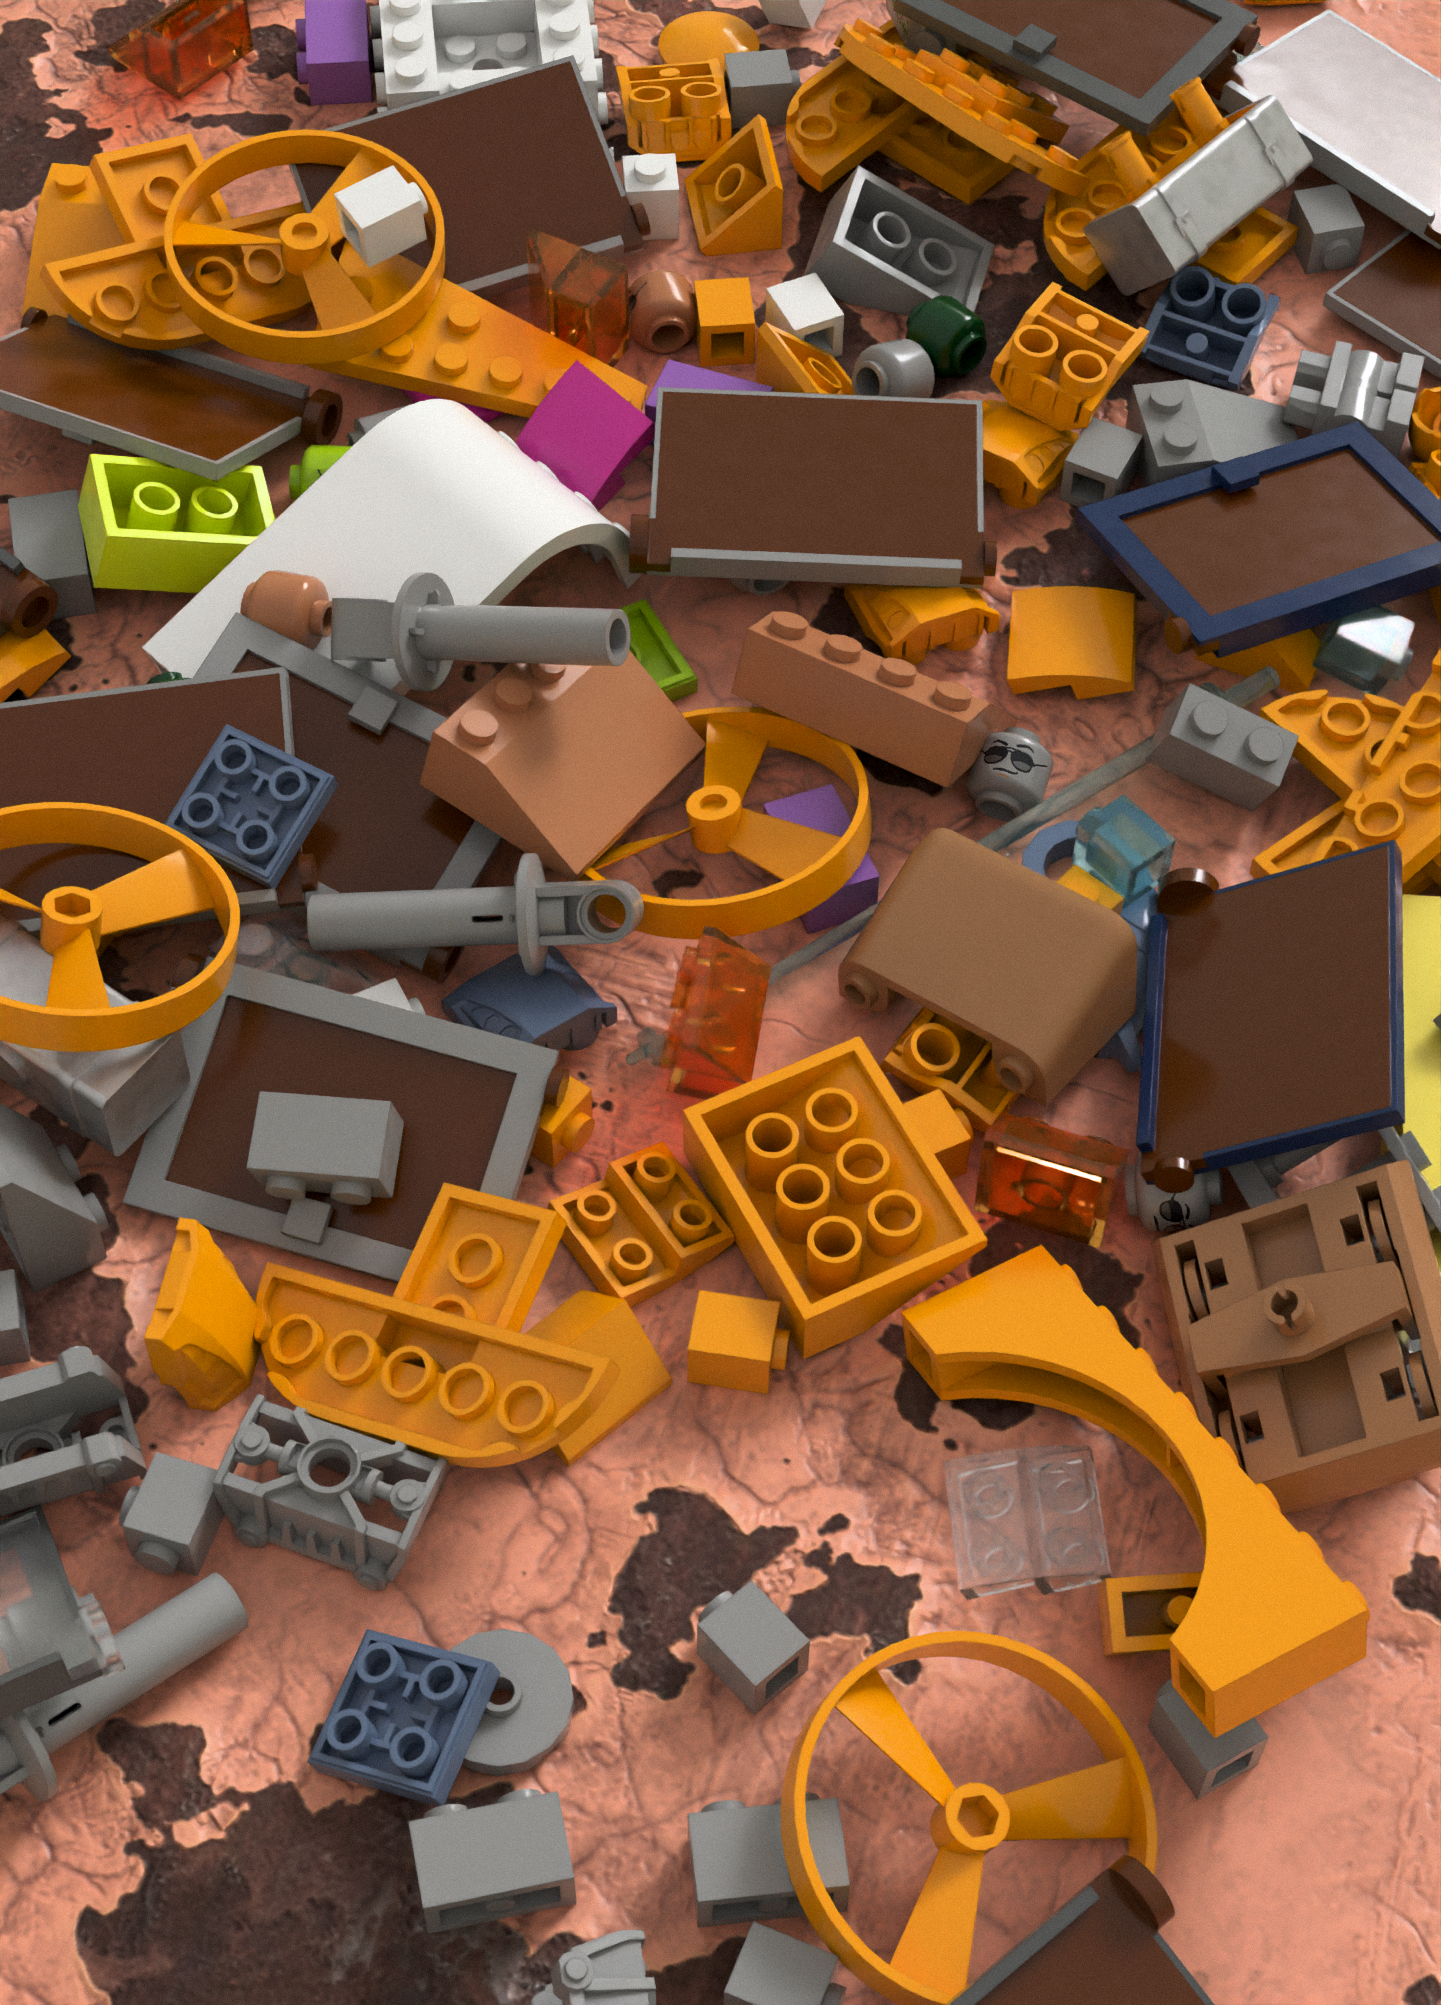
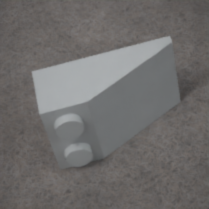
M858 165L828 203L803 276L816 272L830 294L851 305L909 316L910 312L918 304L927 302L940 295H946L955 298L974 312L995 245Z
M1188 379L1132 385L1125 428L1143 435L1137 472L1141 487H1147L1211 467L1224 461L1241 456L1244 457L1299 440L1294 425L1282 422L1286 407Z
M0 1104V1232L33 1293L106 1259L107 1255L100 1233L109 1229L110 1226L95 1194L91 1192L82 1197L74 1182L81 1180L82 1176L67 1145L64 1143L55 1148L41 1124Z

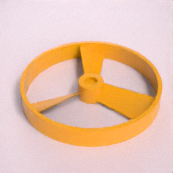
M309 129L286 130L252 137L231 145L208 158L184 180L175 193L165 218L164 248L169 280L176 300L185 314L205 334L220 344L250 357L270 362L302 365L325 364L358 357L381 348L407 332L427 312L437 296L445 271L443 215L434 191L425 178L406 160L391 150L372 141L340 132ZM301 163L346 167L311 213L294 214L281 224L279 230L280 240L188 222L197 208L217 190L250 173L275 166ZM393 165L408 184L415 182L422 191L428 205V213L423 216L433 233L435 246L427 269L413 288L399 301L384 311L377 313L331 254V247L344 238V235L341 233L334 194ZM281 245L283 266L288 272L304 278L322 330L285 331L271 329L242 321L221 311L197 293L187 281L176 260L177 246Z
M730 706L683 712L681 714L706 744L703 788L693 792L685 804L689 827L680 831L611 847L577 880H608L597 873L596 870L690 832L692 844L699 851L707 854H721L733 851L782 881L749 893L714 899H669L640 893L644 902V916L635 931L674 939L699 940L735 937L778 926L803 915L830 898L853 876L863 861L872 834L869 790L864 767L857 754L848 744L766 708ZM767 747L806 756L823 764L845 781L858 800V805L854 818L842 837L742 807L744 797ZM601 895L597 901L596 910L610 920L623 925L626 917L623 903L615 896Z
M42 802L0 809V850L44 843L84 844L125 852L152 862L92 891L76 886H63L53 889L45 895L42 901V909L0 888L1 902L41 913L40 943L47 953L54 956L46 1006L33 1005L0 996V1040L51 1051L95 1052L121 1049L144 1044L180 1030L199 1018L220 998L228 986L234 971L240 928V907L237 894L227 874L200 845L184 834L151 818L107 806L73 802ZM213 910L224 931L225 942L215 959L201 973L184 985L161 996L139 1003L110 1008L96 954L100 945V937L204 911Z
M972 1631L933 1632L910 1637L872 1654L854 1667L818 1704L797 1737L788 1760L780 1806L781 1837L789 1876L801 1907L814 1930L833 1954L839 1956V1961L850 1972L873 1990L900 2005H945L966 1987L984 1856L998 1846L1001 1841L1128 1838V1855L1140 1861L1153 1875L1155 1874L1158 1833L1152 1791L1141 1758L1121 1721L1103 1698L1070 1668L1042 1651L1003 1636ZM942 1656L968 1658L1006 1668L1032 1681L1061 1702L1091 1735L1107 1762L1002 1795L984 1783L970 1782L955 1788L878 1671L905 1661ZM834 1707L938 1803L930 1819V1835L938 1849V1853L889 1965L863 1943L836 1909L816 1868L809 1843L805 1803L807 1774L812 1752L821 1728Z

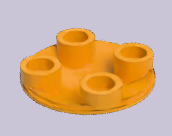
M715 11L694 12L673 20L661 32L658 41L659 53L665 64L707 61V59L717 58L723 77L724 54L759 51L760 45L757 33L747 22L736 16Z

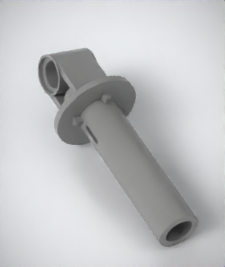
M421 572L410 576L402 585L395 602H388V600L332 598L331 660L386 662V659H394L398 673L404 683L416 691H432L438 688L448 676L454 660L618 667L626 660L630 648V625L626 614L621 609L455 605L448 586L441 577L434 573Z
M524 853L520 859L518 871L514 875V886L312 894L307 908V930L310 945L315 952L518 944V953L526 973L529 976H539L543 974L546 966L548 946L610 944L617 942L640 925L644 916V902L640 892L632 884L623 880L546 882L539 856L536 853ZM601 895L615 896L623 903L626 917L621 927L611 928L599 920L596 913V904ZM490 915H501V916L486 917V916H490Z
M210 1574L94 1647L93 1649L103 1676L0 1719V1795L19 1782L28 1792L42 1802H46L57 1795L58 1781L49 1758L51 1753L248 1627L247 1614L231 1585L220 1574Z

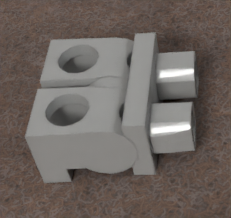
M1336 340L1332 357L1302 349L1282 422L1312 429L1311 435H1315L1358 421L1398 460L1409 426L1425 357L1403 352L1400 363L1385 361L1377 353L1369 350H1355L1351 352L1353 344Z

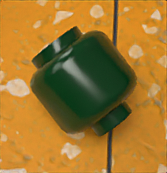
M940 295L927 302H922L914 307L907 318L905 339H910L922 346L930 357L934 373L939 377L945 378L957 374L965 375L977 367L986 352L985 323L977 314L951 296Z

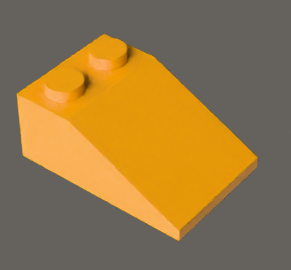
M51 164L38 203L22 318L30 307L45 310L48 317L55 314L68 318V313L52 297L39 275L44 264L125 245L89 166Z

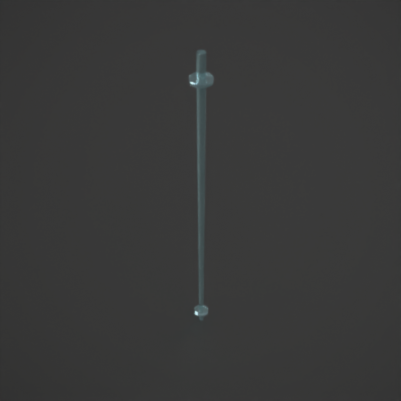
M1266 666L1224 692L1210 682H1204L1198 687L1244 708L1279 687L1280 678L1274 668ZM1155 733L980 839L977 843L998 852L1149 764L1150 762L1145 760ZM880 901L664 1033L658 1035L651 1027L637 1033V1041L640 1047L626 1056V1063L634 1065L645 1058L654 1066L664 1063L669 1058L666 1049L667 1045L860 933Z

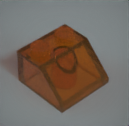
M1001 1112L987 1129L983 1141L974 1210L1101 1248L1122 1186L1129 1150L1114 1146L1108 1140L1098 1136H1081L1051 1127L1046 1122L1035 1117H1018Z

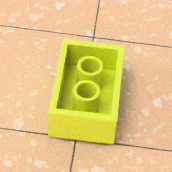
M90 454L78 502V511L94 588L199 593L275 521L262 466L244 465L215 481L149 458Z

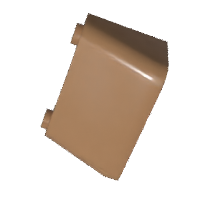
M944 827L935 828L914 847L840 964L838 971L839 994L858 1009L882 1012L895 1000L897 992L991 1042L995 1073L1000 1083L1009 1091L1023 1094L1046 1107L1136 1013L1137 941L1130 925L1111 909L953 830Z

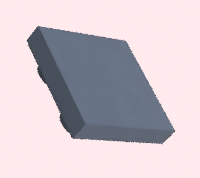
M226 724L169 815L165 825L184 834L200 845L217 863L272 889L276 888L336 790L338 783L333 775Z
M367 1629L307 1762L319 1773L434 1806L445 1805L499 1678L500 1671L490 1661Z

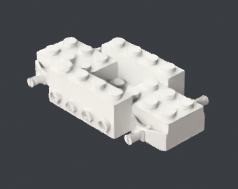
M379 0V5L370 6L372 37H382L372 39L375 71L384 70V72L375 73L377 105L387 104L384 107H377L378 113L574 55L599 124H608L606 92L598 93V90L604 89L602 59L594 58L599 56L597 25H590L595 23L593 0ZM610 147L609 151L615 164L613 147Z

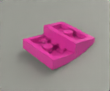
M576 360L536 408L515 443L534 462L540 461L556 475L558 480L572 492L577 491L583 494L599 512L626 484L620 473L655 438V424Z

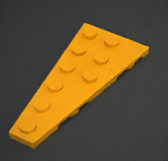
M347 239L338 261L377 313L384 311L406 295L426 270V268L399 254L369 268ZM443 278L437 296L427 312L415 325L394 341L377 350L347 360L325 364H308L309 368L526 418L532 416L548 392L576 360L641 412L643 411L647 393V385ZM319 321L317 323L315 331L322 330Z
M1441 648L1431 663L1433 671L1421 691L1412 693L1369 764L1371 772L1359 791L1353 789L1343 806L1344 816L1331 837L1323 838L1308 864L1395 840L1402 852L1403 885L1441 852Z

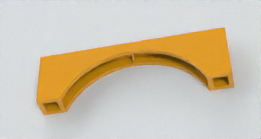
M1042 1244L901 1312L907 1359L941 1401L967 1398L1004 1399L1050 1407L1075 1415L1106 1429L1135 1448L1169 1480L1181 1496L1194 1519L1203 1544L1205 1560L1196 1595L1186 1616L1170 1638L1172 1686L1214 1738L1366 1657L1367 1622L1370 1620V1612L1366 1600L1359 1589L1352 1582L1347 1580L1342 1582L1325 1563L1323 1554L1315 1540L1305 1531L1298 1533L1281 1514L1279 1504L1269 1488L1262 1483L1255 1485L1239 1467L1236 1455L1226 1440L1219 1436L1214 1438L1198 1421L1196 1411L1189 1399L1182 1392L1173 1393L1159 1377L1157 1368L1149 1354L1142 1348L1134 1349L1120 1333L1119 1326L1112 1313L1103 1305L1097 1307L1083 1292L1082 1285L1073 1269L1067 1264L1060 1266Z

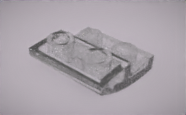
M1061 1445L1014 1448L967 1455L943 1461L959 1591L967 1600L1036 1585L1043 1595L1096 1584L1105 1578H1111L1093 1453L1089 1446Z

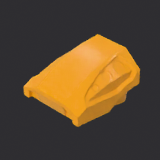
M717 58L690 63L638 67L616 66L617 88L624 113L628 146L639 154L675 153L676 162L707 160L732 138L731 115L727 102L725 82Z
M1052 282L1025 312L1011 338L995 358L990 378L1010 406L1058 431L1087 428L1110 389L1140 354L1147 342L1150 331L1142 327L1136 329L1061 290V285Z
M991 399L983 401V485L989 482L995 484V487L999 488L1001 499L1011 507L1018 509L1032 508L1042 501L1044 495L1049 490L1061 484L1064 460L1079 435L1072 430L1058 431L1010 406L1008 402Z
M855 583L844 586V597L866 637L873 640L881 648L884 658L902 659L915 666L926 658L928 649H935V646L942 645L949 650L965 651L978 644L983 634V629L989 634L998 631L999 612L988 607L976 588Z
M925 1007L919 1010L879 1065L883 1073H892L922 1095L940 1088L952 1109L960 1108L967 1116L971 1127L988 1135H992L999 1128L1003 1118L1020 1096V1094L1006 1089L998 1080L992 1058L991 1042Z
M179 1217L176 1227L177 1234L151 1322L146 1328L144 1341L153 1372L159 1375L161 1385L172 1386L178 1390L186 1400L189 1408L216 1412L251 1386L261 1350V1344L255 1340L254 1336L258 1308L241 1282L233 1264L213 1242L209 1231L195 1219Z

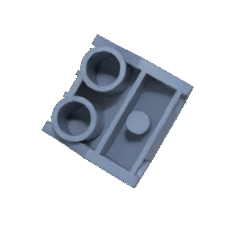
M1185 266L1171 277L1165 290L1156 301L1144 328L1150 331L1149 336L1138 356L1162 368L1211 385L1239 390L1266 329L1275 313L1280 309V297L1270 294L1266 301V294L1253 284L1240 283L1233 286L1221 282L1220 278L1214 277L1213 279L1210 272L1202 267Z
M548 946L547 962L542 975L529 976L524 969L519 953H516L467 980L441 1000L442 1010L454 1023L557 1051L561 1049L571 1051L584 1049L597 1039L599 1030L602 1029V1023L607 1028L617 1022V1007L614 1003L605 1002L554 946Z

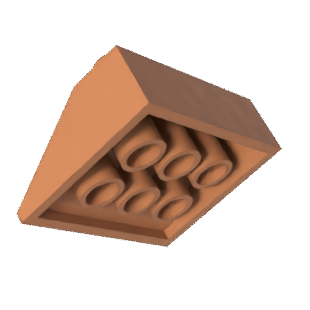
M772 611L747 629L731 693L946 788L952 785L975 764L990 734L1005 732L1007 728L1015 727L1018 718L1000 708L972 696V692L961 684L934 680L918 673L916 667L905 660L878 656L862 649L861 643L851 637L838 634L829 635L808 626L807 620L802 616L785 611Z
M630 650L624 663L618 667L509 663L433 731L419 784L524 852L536 853L544 865L567 880L577 881L701 757L705 751L706 744Z

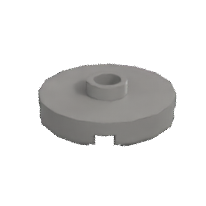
M499 1629L476 1633L450 1649L452 1652L493 1662L500 1671L493 1691L505 1689L514 1695L508 1703L503 1705H496L488 1701L462 1765L470 1771L495 1776L525 1772L543 1762V1757L550 1753L556 1744L558 1748L569 1731L574 1711V1697L569 1671L552 1647L532 1634Z

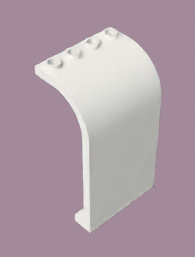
M430 399L408 405L396 411L369 430L142 648L161 674L165 672H179L183 678H193L236 612L240 613L243 594L247 586L252 582H256L267 571L280 570L314 576L325 585L329 601H332V598L382 599L388 600V602L396 601L402 585L413 574L421 572L434 573L441 577L448 586L455 605L497 606L525 577L544 561L565 549L579 545L581 552L584 554L589 552L596 564L604 557H607L611 561L620 583L628 589L643 574L629 573L630 533L617 522H610L597 511L595 506L583 494L577 491L572 492L558 480L556 475L540 461L534 462L520 450L507 434L502 431H495L462 404L447 399ZM331 634L326 638L322 637L318 646L313 650L331 659ZM386 659V662L333 660L402 696L411 689L400 677L394 659Z

